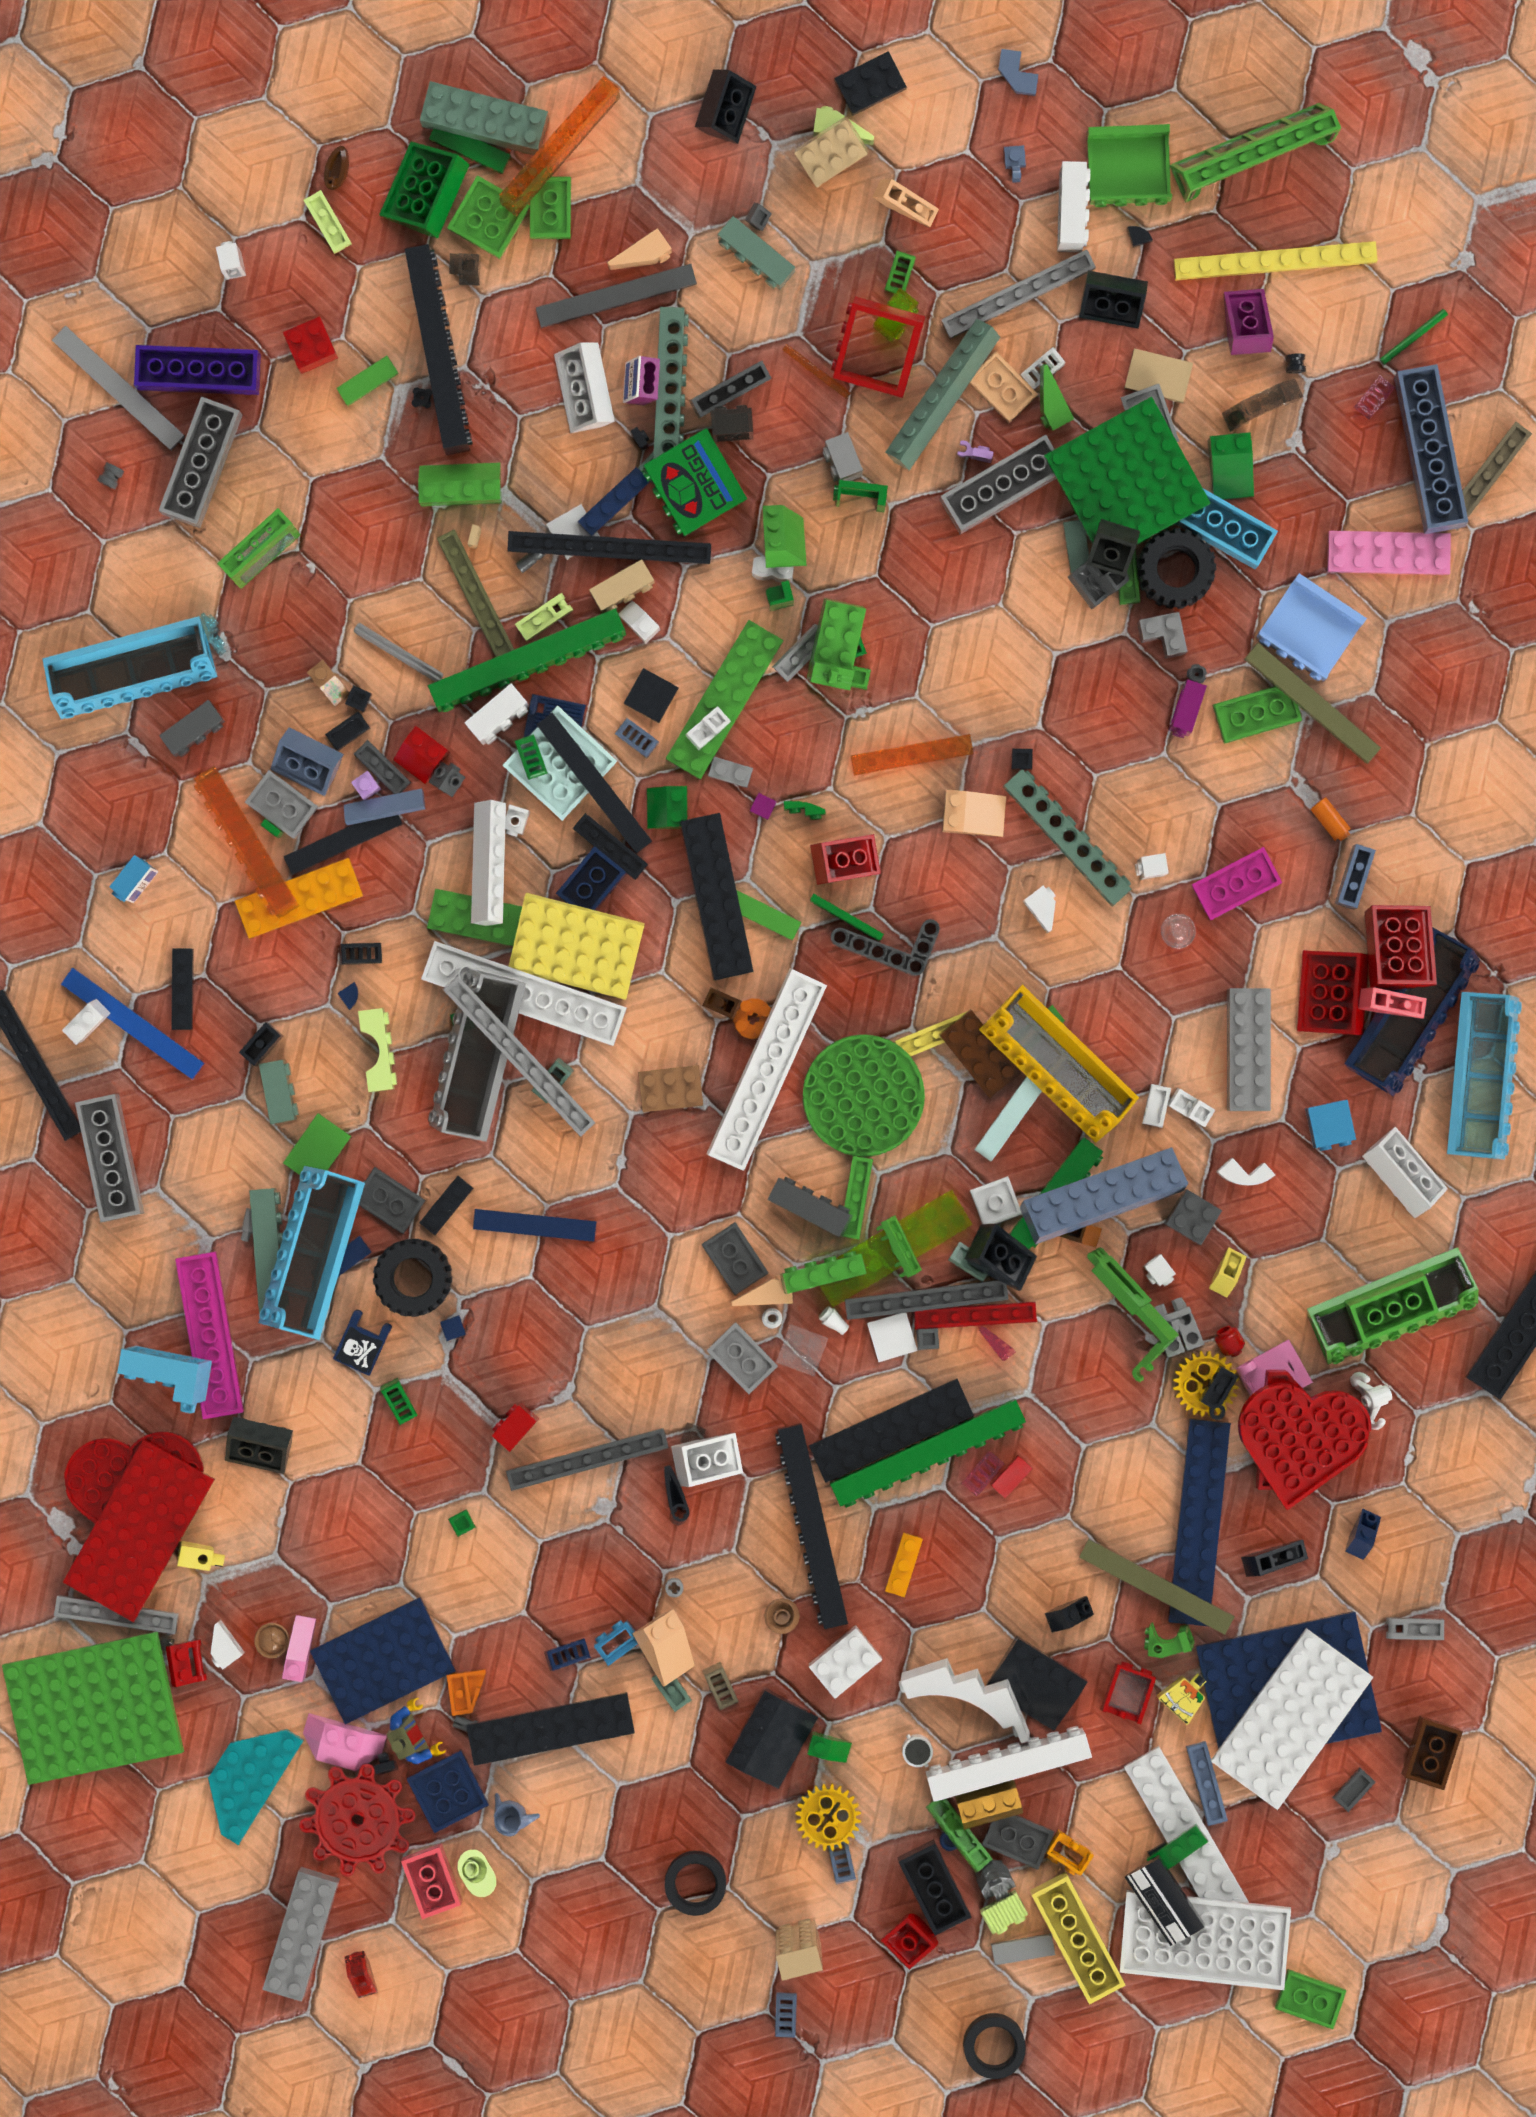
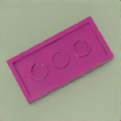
M1262 847L1193 883L1191 886L1208 919L1212 920L1276 887L1282 881L1265 848Z

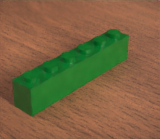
M1082 1137L1039 1195L1090 1177L1091 1173L1089 1170L1093 1165L1097 1167L1102 1161L1103 1157L1101 1155L1103 1151L1085 1137ZM1022 1216L1009 1234L1026 1248H1035L1038 1244L1035 1245L1025 1219Z

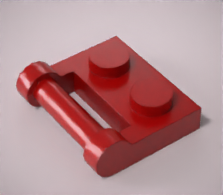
M201 1639L166 1646L172 1687L207 1680L201 1657ZM188 1648H192L196 1671V1675L193 1676Z

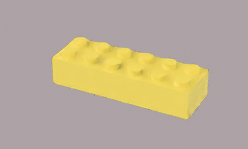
M1065 1871L1030 1890L1037 1907L1089 2005L1124 1987V1980L1067 1872Z

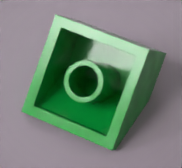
M687 786L647 788V829H681L680 821L688 819Z

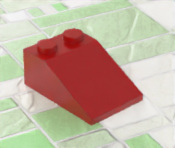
M874 834L810 845L817 885L881 874Z

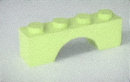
M384 1008L358 1011L360 1031L371 1035L379 1046L377 1063L370 1070L366 1071L368 1092L395 1089L394 1085H397L396 1072L392 1073V1065L395 1064L394 1053H390L389 1044H392L391 1032H387L386 1024H390L389 1014L385 1012Z

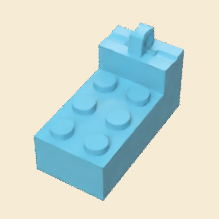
M132 1346L121 1349L117 1373L123 1374L126 1379L135 1380L138 1377L143 1378V1382L146 1383L158 1381L163 1382V1386L175 1387L173 1401L181 1402L180 1411L194 1413L197 1403L206 1401L212 1361Z

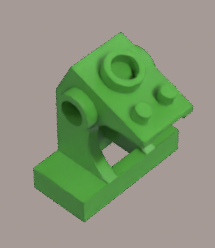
M1153 1622L1149 1628L1146 1627L1145 1634L1149 1635V1638L1145 1637L1144 1649L1148 1650V1656L1164 1658L1180 1652L1186 1653L1192 1651L1195 1644L1189 1624L1180 1626L1176 1637L1168 1640L1158 1636Z

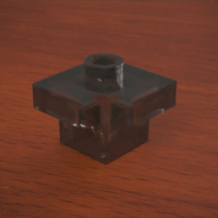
M450 253L449 274L459 275V285L480 286L481 255Z

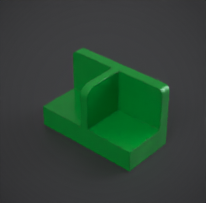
M789 580L781 582L779 586L766 590L770 611L794 606Z

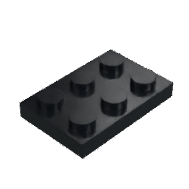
M889 51L834 78L852 116L907 89Z

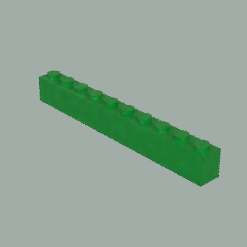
M615 608L428 685L438 712H448L454 709L455 705L460 703L462 705L468 704L473 701V698L487 696L492 693V690L497 688L504 689L511 682L516 680L524 681L530 677L529 675L536 672L537 674L543 673L548 670V667L553 665H563L567 662V659L572 657L580 658L589 650L593 649L596 651L603 648L606 643L611 641L612 643L619 642L623 639V636H626L625 628Z
M1012 1399L832 1481L830 1485L840 1507L844 1505L847 1508L856 1504V1499L861 1497L867 1499L874 1496V1491L882 1488V1491L893 1487V1483L898 1480L902 1483L911 1479V1474L919 1471V1474L929 1471L931 1469L930 1466L935 1463L938 1466L948 1462L949 1457L955 1454L957 1457L968 1453V1448L973 1446L975 1449L986 1445V1440L990 1438L997 1440L1005 1436L1004 1432L1010 1429L1012 1432L1024 1427L1023 1423L1026 1420L1017 1400Z

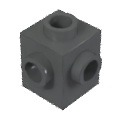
M441 762L435 769L429 783L453 797L465 776L459 773L461 769L456 765L450 763L448 766Z

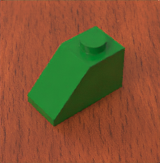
M813 1731L807 1755L828 1761L846 1763L852 1742Z

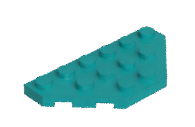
M284 1729L274 1733L230 1742L208 1777L221 1835L237 1845L240 1844L304 1739L290 1730Z

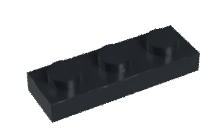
M458 1175L419 1223L433 1235H436L474 1188Z

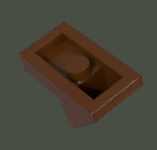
M710 987L702 1006L730 1019H734L742 1001Z

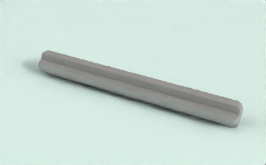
M358 623L354 628V632L431 680L435 682L442 680L443 673L363 624Z

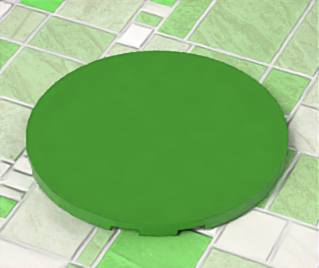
M875 1035L848 1036L826 1047L811 1064L803 1085L804 1110L814 1132L832 1148L852 1156H875L893 1150L912 1134L920 1121L924 1108V1083L914 1060L896 1043Z

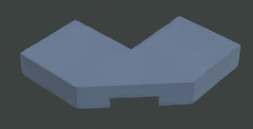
M1001 49L998 69L1000 74L1010 84L1015 93L1036 96L1039 74L1019 72L1021 51Z

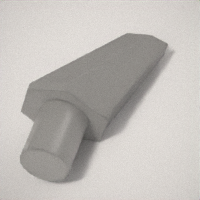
M246 1208L242 1224L243 1233L241 1240L246 1242L249 1241L250 1235L253 1233L251 1209Z

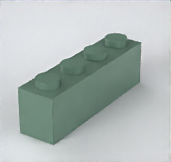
M734 216L717 234L718 240H720L718 243L724 249L732 250L735 253V258L741 263L745 261L749 264L750 270L757 276L761 274L766 278L765 282L771 288L777 287L781 290L795 273L796 267Z

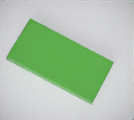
M1276 686L1212 705L1224 744L1302 721L1298 705Z

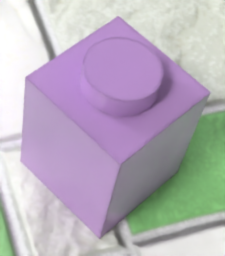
M366 771L351 782L363 800L369 799L382 790L369 771Z

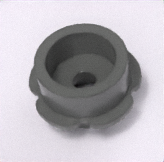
M1194 664L1187 670L1189 680L1197 683L1205 681L1207 672L1204 667Z

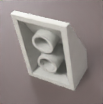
M736 1433L671 1446L680 1486L692 1487L743 1473Z

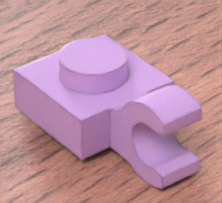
M960 441V445L965 446L967 450L965 452L958 451L957 455L959 457H970L974 460L991 463L993 452L989 451L990 448L985 446L972 448L967 441Z

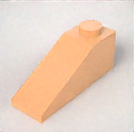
M881 179L872 196L873 199L886 207L927 227H931L939 210L893 179Z
M657 228L608 261L607 264L610 270L653 265L658 262L663 263L670 258L669 254L672 253V250Z
M775 1275V1279L763 1283L731 1303L732 1306L793 1303L792 1293H784L780 1275Z

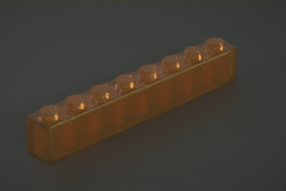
M605 76L599 80L501 192L499 197L503 207L516 217L620 99L619 87Z
M213 766L193 778L196 782L194 785L195 790L199 796L204 795L207 800L204 802L206 808L210 813L214 812L217 817L214 819L216 825L220 830H225L227 836L224 838L230 847L234 846L237 850L235 856L239 863L246 865L248 870L245 873L250 881L255 880L258 885L255 888L261 899L265 897L268 904L265 906L271 916L275 914L278 918H281L299 907L300 905L218 769Z

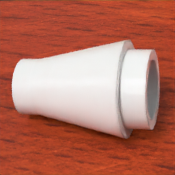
M828 1306L819 1316V1319L822 1321L821 1324L839 1332L841 1335L849 1328V1325L835 1308Z

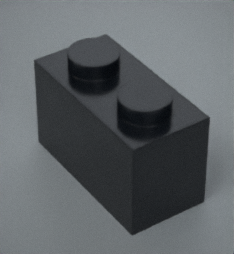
M265 1022L239 1053L253 1066H258L283 1038V1035L270 1023Z

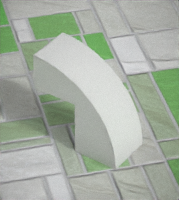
M1230 1158L1216 1171L1225 1180L1239 1185H1257L1275 1176L1265 1163H1261L1248 1175L1233 1158Z

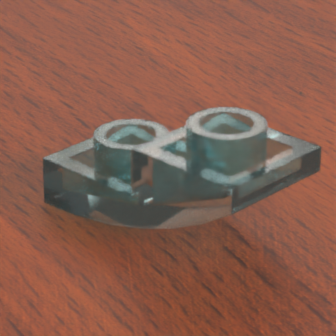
M203 612L201 614V622L205 634L214 650L222 656L226 652L223 647L225 642L219 635L214 637L220 631L216 627L219 623L211 614L207 616Z

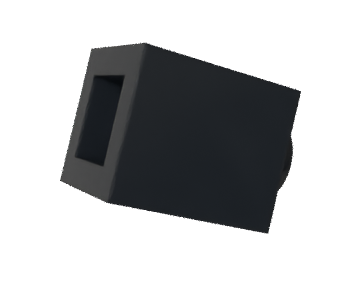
M1087 1596L1057 1606L1045 1613L1052 1633L1070 1629L1094 1615Z

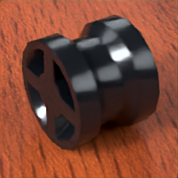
M1305 354L1286 355L1285 361L1288 362L1286 373L1306 372V366L1304 365Z

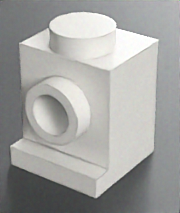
M509 804L505 819V834L517 837L518 834L523 835L530 811ZM513 818L519 819L517 825L511 823Z

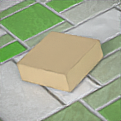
M473 524L468 546L476 549L481 528Z

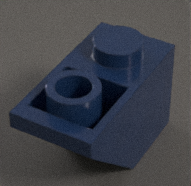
M1362 1509L1348 1538L1345 1552L1364 1560L1374 1546L1381 1517Z

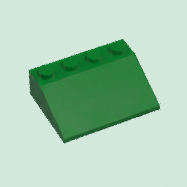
M411 141L379 215L419 233L438 238L470 164L458 154Z

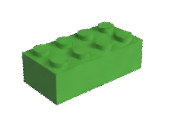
M1420 1270L1344 1301L1357 1337L1363 1343L1439 1313L1426 1275Z

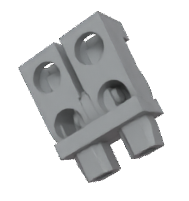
M1182 1297L1171 1301L1174 1312L1167 1313L1164 1304L1154 1307L1177 1333H1180L1183 1341L1182 1345L1181 1339L1178 1336L1164 1350L1166 1358L1183 1353L1185 1350L1189 1351L1205 1345L1189 1306H1186Z

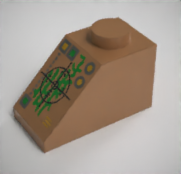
M321 660L307 672L334 706H337L348 697L350 692L324 660Z

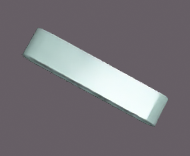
M1027 1076L974 1149L989 1161L994 1159L1042 1092Z

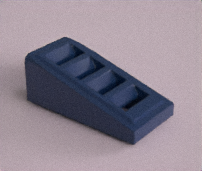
M585 1638L544 1651L550 1671H555L591 1658ZM576 1645H580L583 1656L579 1657ZM568 1648H572L575 1659H571ZM562 1650L564 1651L567 1660L566 1662H563L560 1651ZM554 1653H556L557 1660H558V1663H559V1664H556V1665H555L554 1658H553V1655H552V1654H554Z

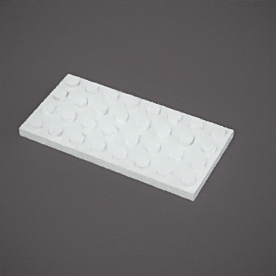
M1306 1628L1210 1761L1278 1810L1371 1682L1373 1676Z
M1127 1890L1120 1973L1284 1990L1291 1907L1187 1896L1205 1923V1927L1188 1938L1170 1946L1135 1892Z

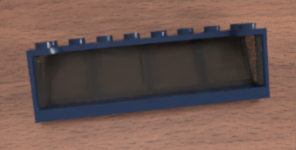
M1433 927L1437 985L1391 990L1393 992L1427 998L1424 1019L1376 1013L1344 1063L1348 1069L1392 1097L1401 1091L1406 1076L1412 1074L1415 1062L1424 1055L1425 1046L1434 1039L1439 1024L1442 1025L1447 1018L1446 1013L1450 1007L1455 1006L1458 994L1467 987L1469 977L1478 970L1480 965V959L1473 949Z

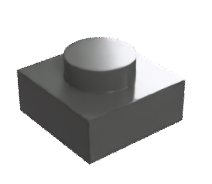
M754 202L745 221L755 229L763 231L772 213L761 204Z
M938 1328L916 1330L918 1350L939 1349Z

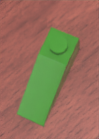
M1043 364L1040 366V413L1042 415L1040 420L1045 429L1048 428L1053 431L1074 420L1048 365Z

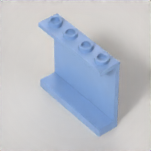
M1299 573L1256 637L1259 638V643L1263 646L1274 648L1276 650L1275 653L1284 659L1287 657L1292 660V664L1300 670L1305 669L1310 672L1309 676L1316 681H1325L1367 618Z

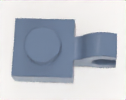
M1024 145L1004 147L1005 169H1011L1012 183L1021 182L1020 168L1026 167Z

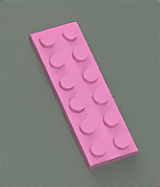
M1328 531L1327 572L1449 575L1451 533Z

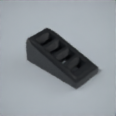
M349 943L339 945L340 965L382 963L381 943ZM358 948V959H355L354 949ZM363 948H366L367 959H363ZM371 948H375V959H371ZM346 949H349L350 960H346Z

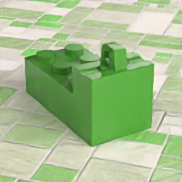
M824 598L806 677L810 682L845 690L851 689L855 671L853 666L866 613L864 606Z

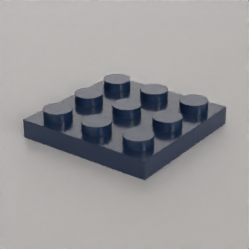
M462 1749L407 1777V1781L434 1833L489 1806V1802Z

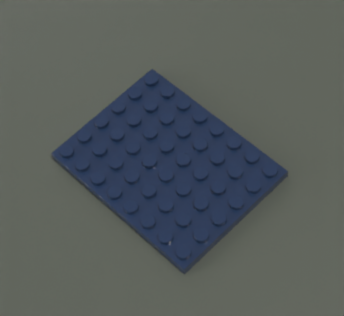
M1351 1611L1195 1646L1202 1677L1207 1681L1204 1684L1218 1749L1306 1628L1369 1673L1356 1612ZM1371 1682L1326 1744L1382 1732Z

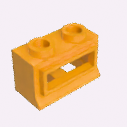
M1059 1829L1046 1851L1049 1860L1055 1864H1058V1862L1065 1865L1064 1869L1072 1875L1077 1873L1081 1876L1094 1857L1091 1850ZM1058 1841L1083 1857L1078 1865L1054 1850Z

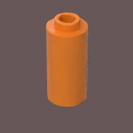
M1324 797L1310 808L1311 812L1334 841L1339 839L1341 842L1350 835L1348 832L1351 829L1327 797Z

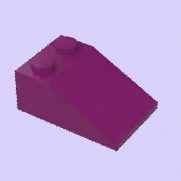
M1264 289L1224 292L1227 338L1231 355L1271 352L1274 335Z

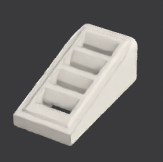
M1054 347L1021 373L1022 378L1033 390L1040 385V374L1035 369L1036 367L1040 368L1045 361L1053 375L1065 366V361ZM1050 356L1057 362L1056 366L1049 359ZM1030 372H1032L1038 379L1037 382H1035L1029 375Z

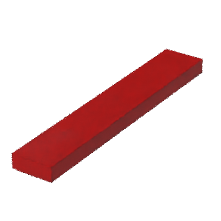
M1036 1302L955 1306L914 1312L915 1330L1037 1322Z

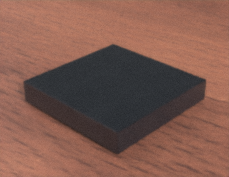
M643 668L624 704L660 723L679 687Z

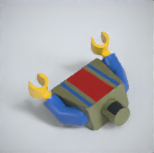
M419 1698L408 1700L407 1707H402L391 1716L390 1729L386 1734L391 1748L396 1753L398 1759L406 1758L407 1761L413 1764H419L432 1758V1755L438 1757L446 1752V1750L441 1752L438 1749V1746L443 1744V1742H438L431 1746L430 1750L428 1749L429 1747L410 1711L422 1709L423 1704L415 1705V1701Z

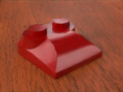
M911 1913L905 1915L902 1921L881 1939L886 1947L909 1970L937 1947L939 1943L933 1931L919 1916Z

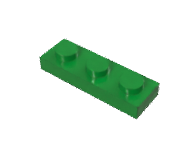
M1195 1824L1151 1854L1146 1860L1148 1862L1159 1855L1167 1868L1170 1869L1208 1843V1839L1198 1825Z

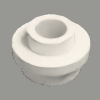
M769 1308L764 1311L762 1322L768 1328H777L782 1322V1314L775 1308ZM769 1315H775L776 1320L770 1322L768 1320Z

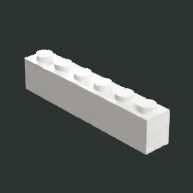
M494 800L474 803L471 923L484 926L503 923L506 803Z

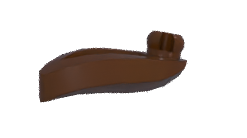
M344 146L337 147L331 153L325 165L324 182L325 186L330 190L339 188L344 183L348 174L349 155Z

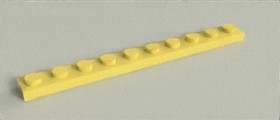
M1376 241L1177 258L1174 259L1175 281L1372 264L1377 263L1378 259Z

